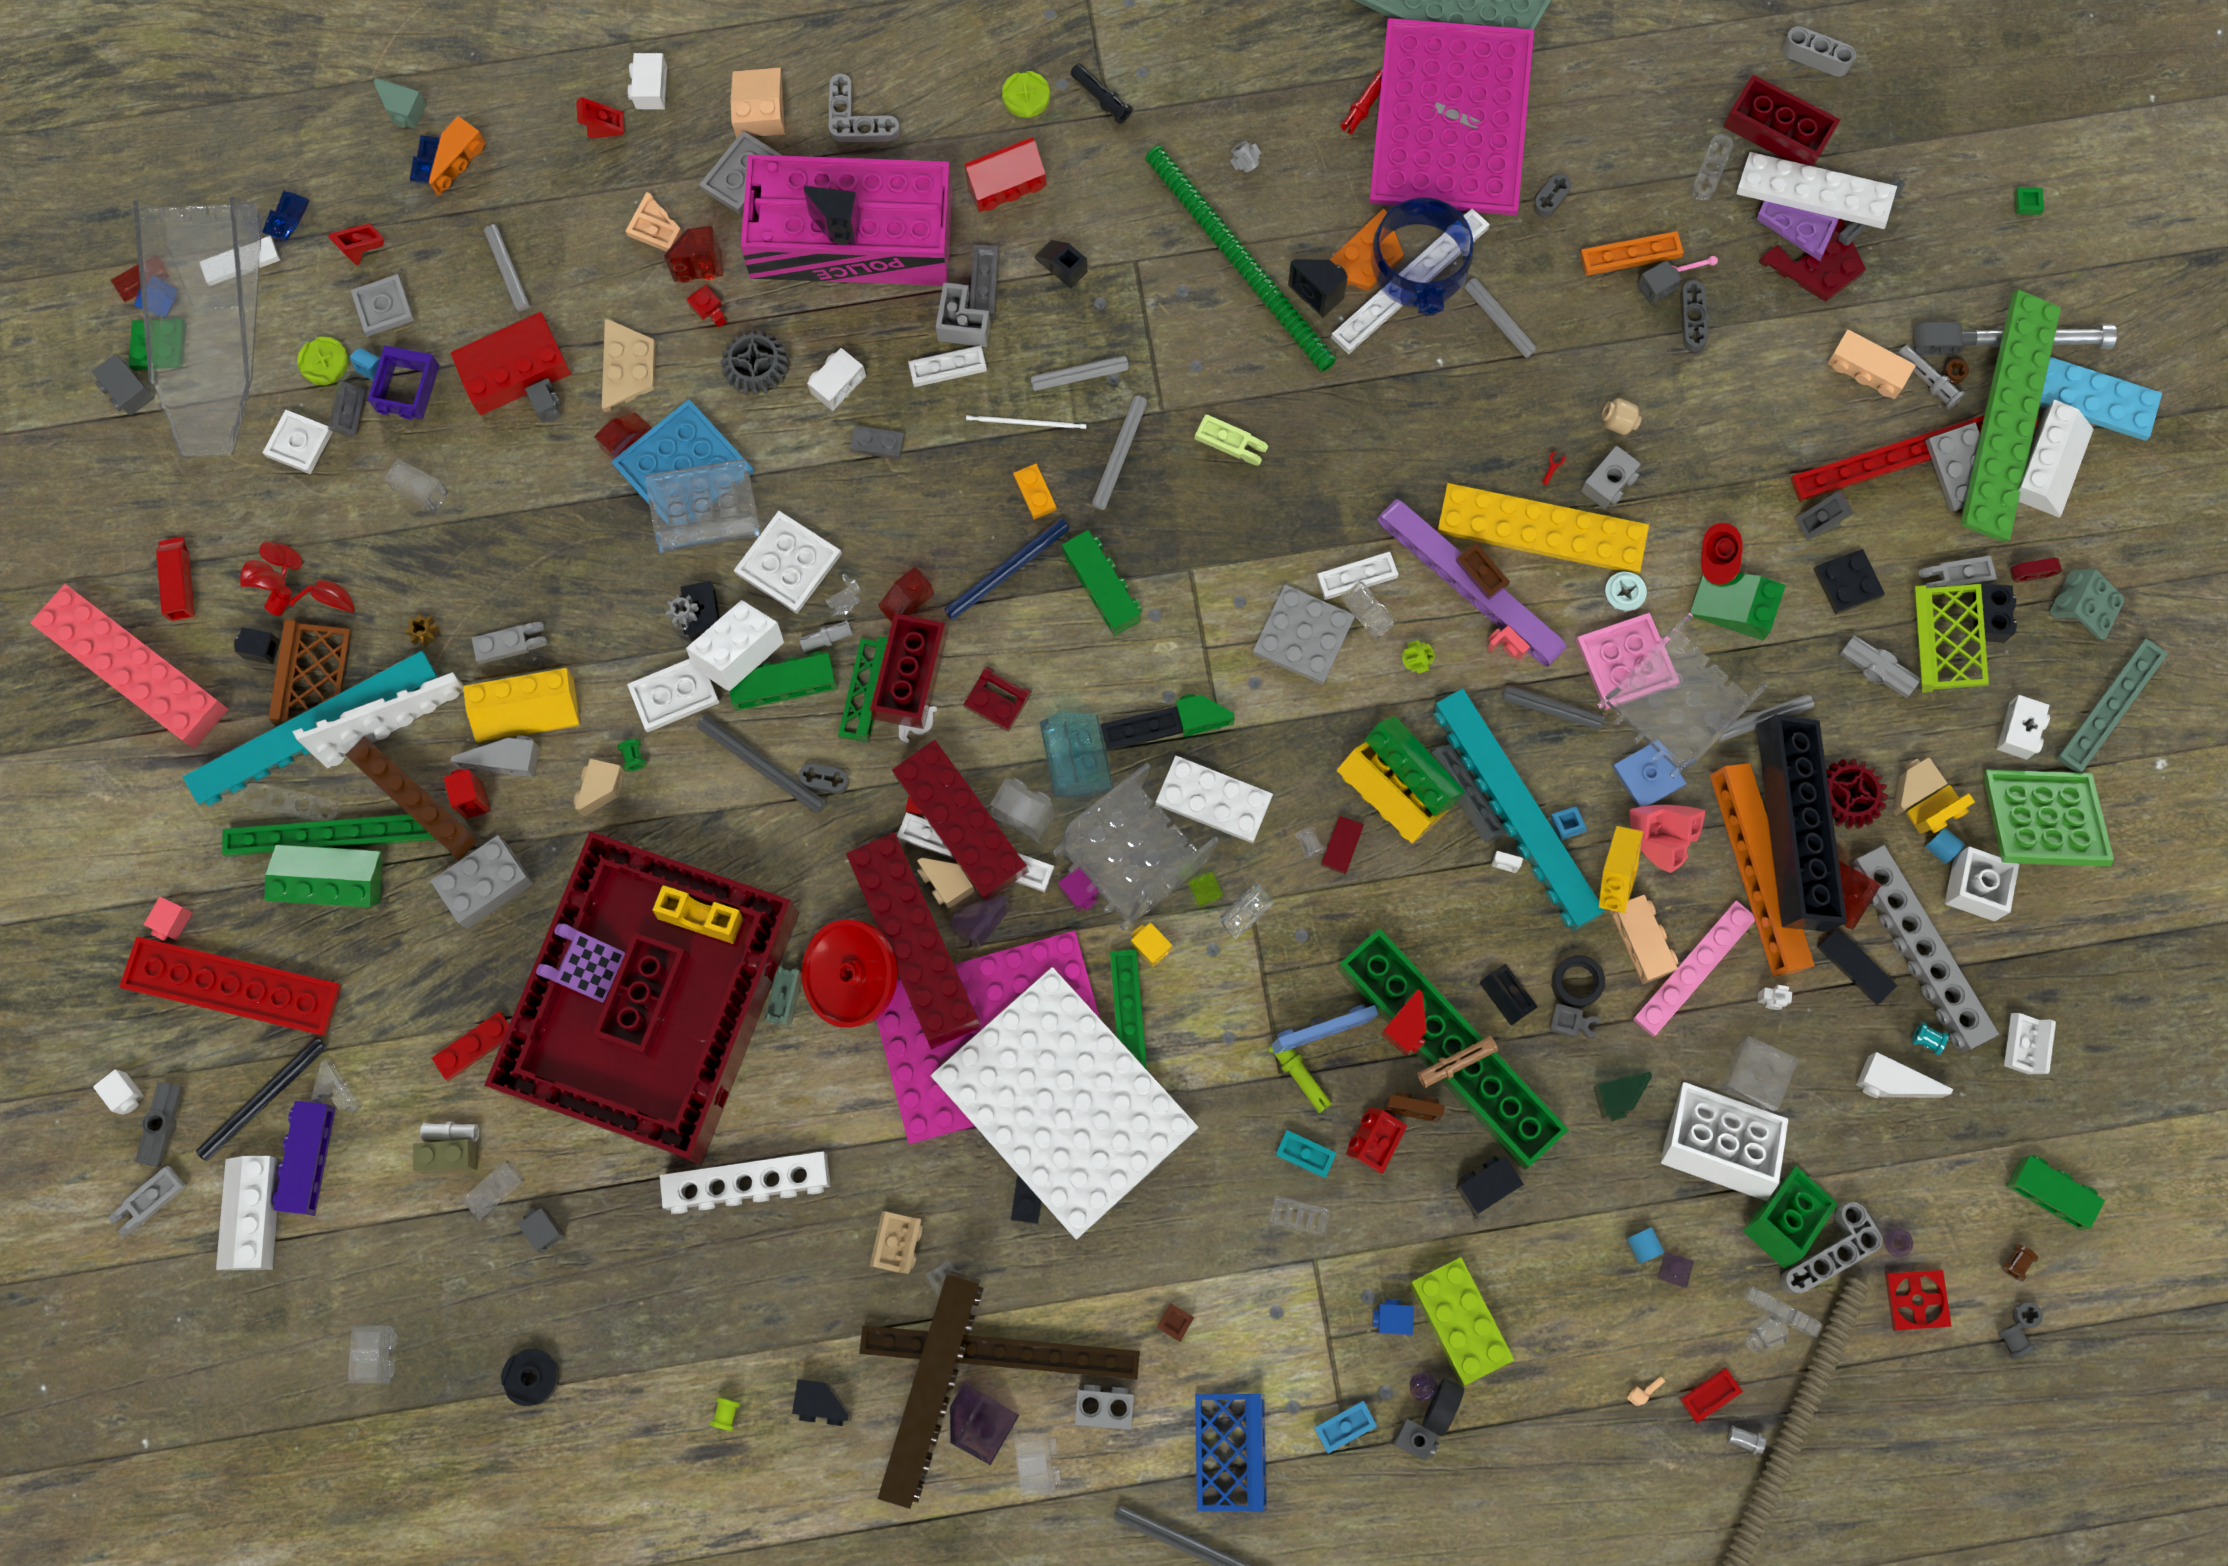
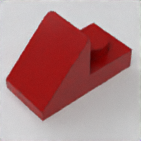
M580 97L576 101L577 123L587 126L588 138L624 134L623 111L584 97Z
M370 223L330 233L328 236L343 254L357 266L360 264L363 252L383 247L385 241Z

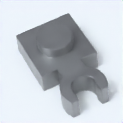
M1557 1003L1554 1008L1549 1031L1574 1038L1581 1031L1584 1036L1593 1039L1597 1037L1598 1033L1591 1032L1588 1025L1590 1023L1599 1025L1601 1020L1597 1017L1584 1019L1582 1018L1583 1010Z

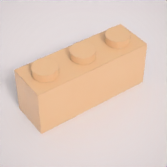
M1850 330L1846 331L1827 363L1837 372L1845 373L1855 378L1858 383L1868 385L1878 390L1881 395L1896 399L1916 366L1910 361Z
M1645 894L1629 900L1626 913L1610 911L1642 985L1672 974L1678 969L1676 966L1678 964L1676 954L1672 949L1669 950L1665 941L1667 939L1666 932L1662 925H1658L1654 917L1656 915L1655 907L1650 900L1647 901Z

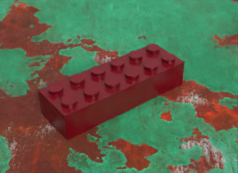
M933 740L892 769L897 781L985 903L1029 872L1025 862L936 740Z

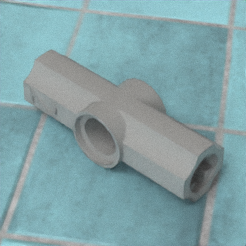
M1855 635L1852 636L1840 653L1842 657L1861 668L1863 674L1870 681L1877 684L1884 683L1905 698L1910 696L1921 678L1899 665L1897 658L1893 654L1883 649L1876 650Z

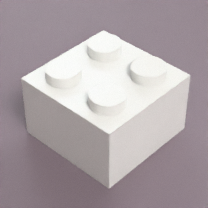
M1967 847L1953 859L1945 904L1992 921H1997L2011 912L2019 864L2002 863L2001 857Z

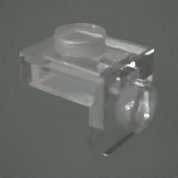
M846 573L841 577L847 589L826 599L833 616L838 614L844 615L851 611L854 605L860 603L858 593L861 590L854 578L849 580Z

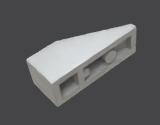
M517 736V739L506 738L452 756L450 762L458 769L534 778L540 747L530 737Z

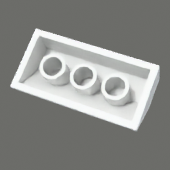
M2054 400L2043 412L2031 443L2025 474L2018 489L2020 491L2019 502L2059 518L2064 510L2093 432L2092 426L2079 409Z
M241 1156L225 1160L216 1270H273L277 1211H274L272 1198L274 1191L278 1189L280 1179L278 1177V1167L282 1159L272 1156Z

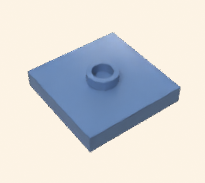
M1659 740L1614 764L1612 767L1637 807L1652 805L1687 784Z

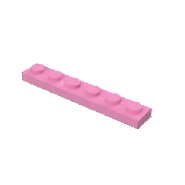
M1736 900L1633 1020L1652 1037H1655L1754 923L1753 914Z

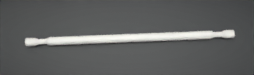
M966 415V420L970 421L978 420L983 422L1086 429V424Z

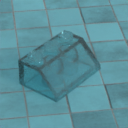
M1059 712L1039 722L1055 797L1074 798L1113 789L1098 715Z

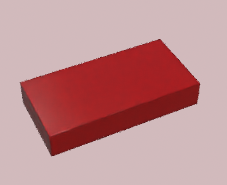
M1723 1368L1679 1398L1694 1422L1699 1423L1743 1393L1729 1370Z

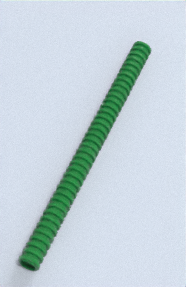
M1161 145L1152 148L1147 153L1145 161L1150 163V167L1154 169L1156 174H1159V178L1163 180V183L1168 185L1170 191H1173V195L1177 197L1179 202H1182V206L1186 208L1188 213H1191V217L1195 219L1197 224H1200V228L1205 230V234L1209 235L1211 241H1214V245L1219 247V251L1223 252L1224 257L1228 258V262L1232 264L1234 269H1237L1239 275H1242V279L1244 281L1247 280V285L1251 286L1252 291L1256 292L1258 298L1261 297V302L1265 303L1266 308L1270 309L1272 315H1275V319L1280 320V325L1284 326L1286 332H1289V336L1291 338L1294 337L1293 341L1299 343L1298 347L1303 349V353L1308 355V359L1310 361L1313 360L1312 364L1318 366L1317 370L1324 372L1332 367L1337 357L1331 355L1332 351L1330 349H1326L1327 345L1322 343V339L1317 337L1318 334L1315 331L1312 332L1313 328L1311 326H1307L1308 322L1303 320V316L1298 314L1299 311L1294 308L1292 303H1289V299L1284 297V293L1279 291L1280 288L1275 286V282L1270 280L1268 274H1265L1266 271L1263 268L1260 269L1261 265L1256 263L1254 257H1251V253L1247 251L1245 246H1242L1240 240H1237V236L1233 235L1231 229H1228V225L1224 223L1222 218H1219L1217 212H1214L1213 207H1210L1209 202L1205 201L1204 196L1201 195L1199 190H1196L1194 184H1191L1190 179H1187L1185 173H1182V170L1173 162V159L1164 151V148Z

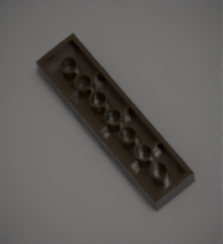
M950 1270L946 1274L877 1498L879 1500L911 1509L913 1502H919L925 1481L920 1480L921 1473L926 1475L928 1473L933 1453L928 1452L930 1445L936 1446L942 1425L937 1424L939 1417H945L950 1398L945 1395L947 1389L953 1390L959 1370L954 1369L956 1361H962L967 1345L962 1339L964 1333L970 1334L976 1316L970 1313L973 1305L979 1306L984 1290L983 1287H979L980 1279Z

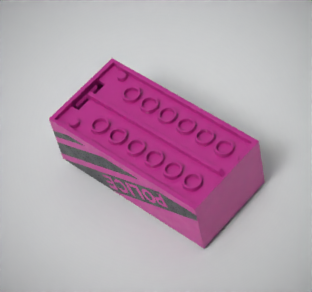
M748 155L741 249L750 279L943 286V282L948 283L953 198L949 162ZM804 186L856 192L860 213L856 244L839 245L827 238L809 216Z

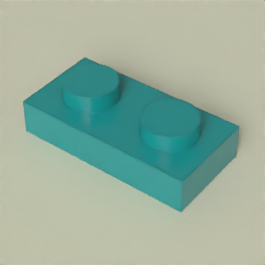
M1286 1130L1275 1156L1326 1179L1337 1153Z

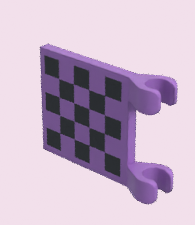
M558 924L554 933L571 940L570 946L559 970L549 965L540 964L536 974L604 1003L625 952L579 932L566 924Z

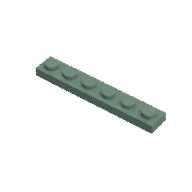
M2144 639L2056 759L2075 773L2083 772L2168 653L2148 639Z

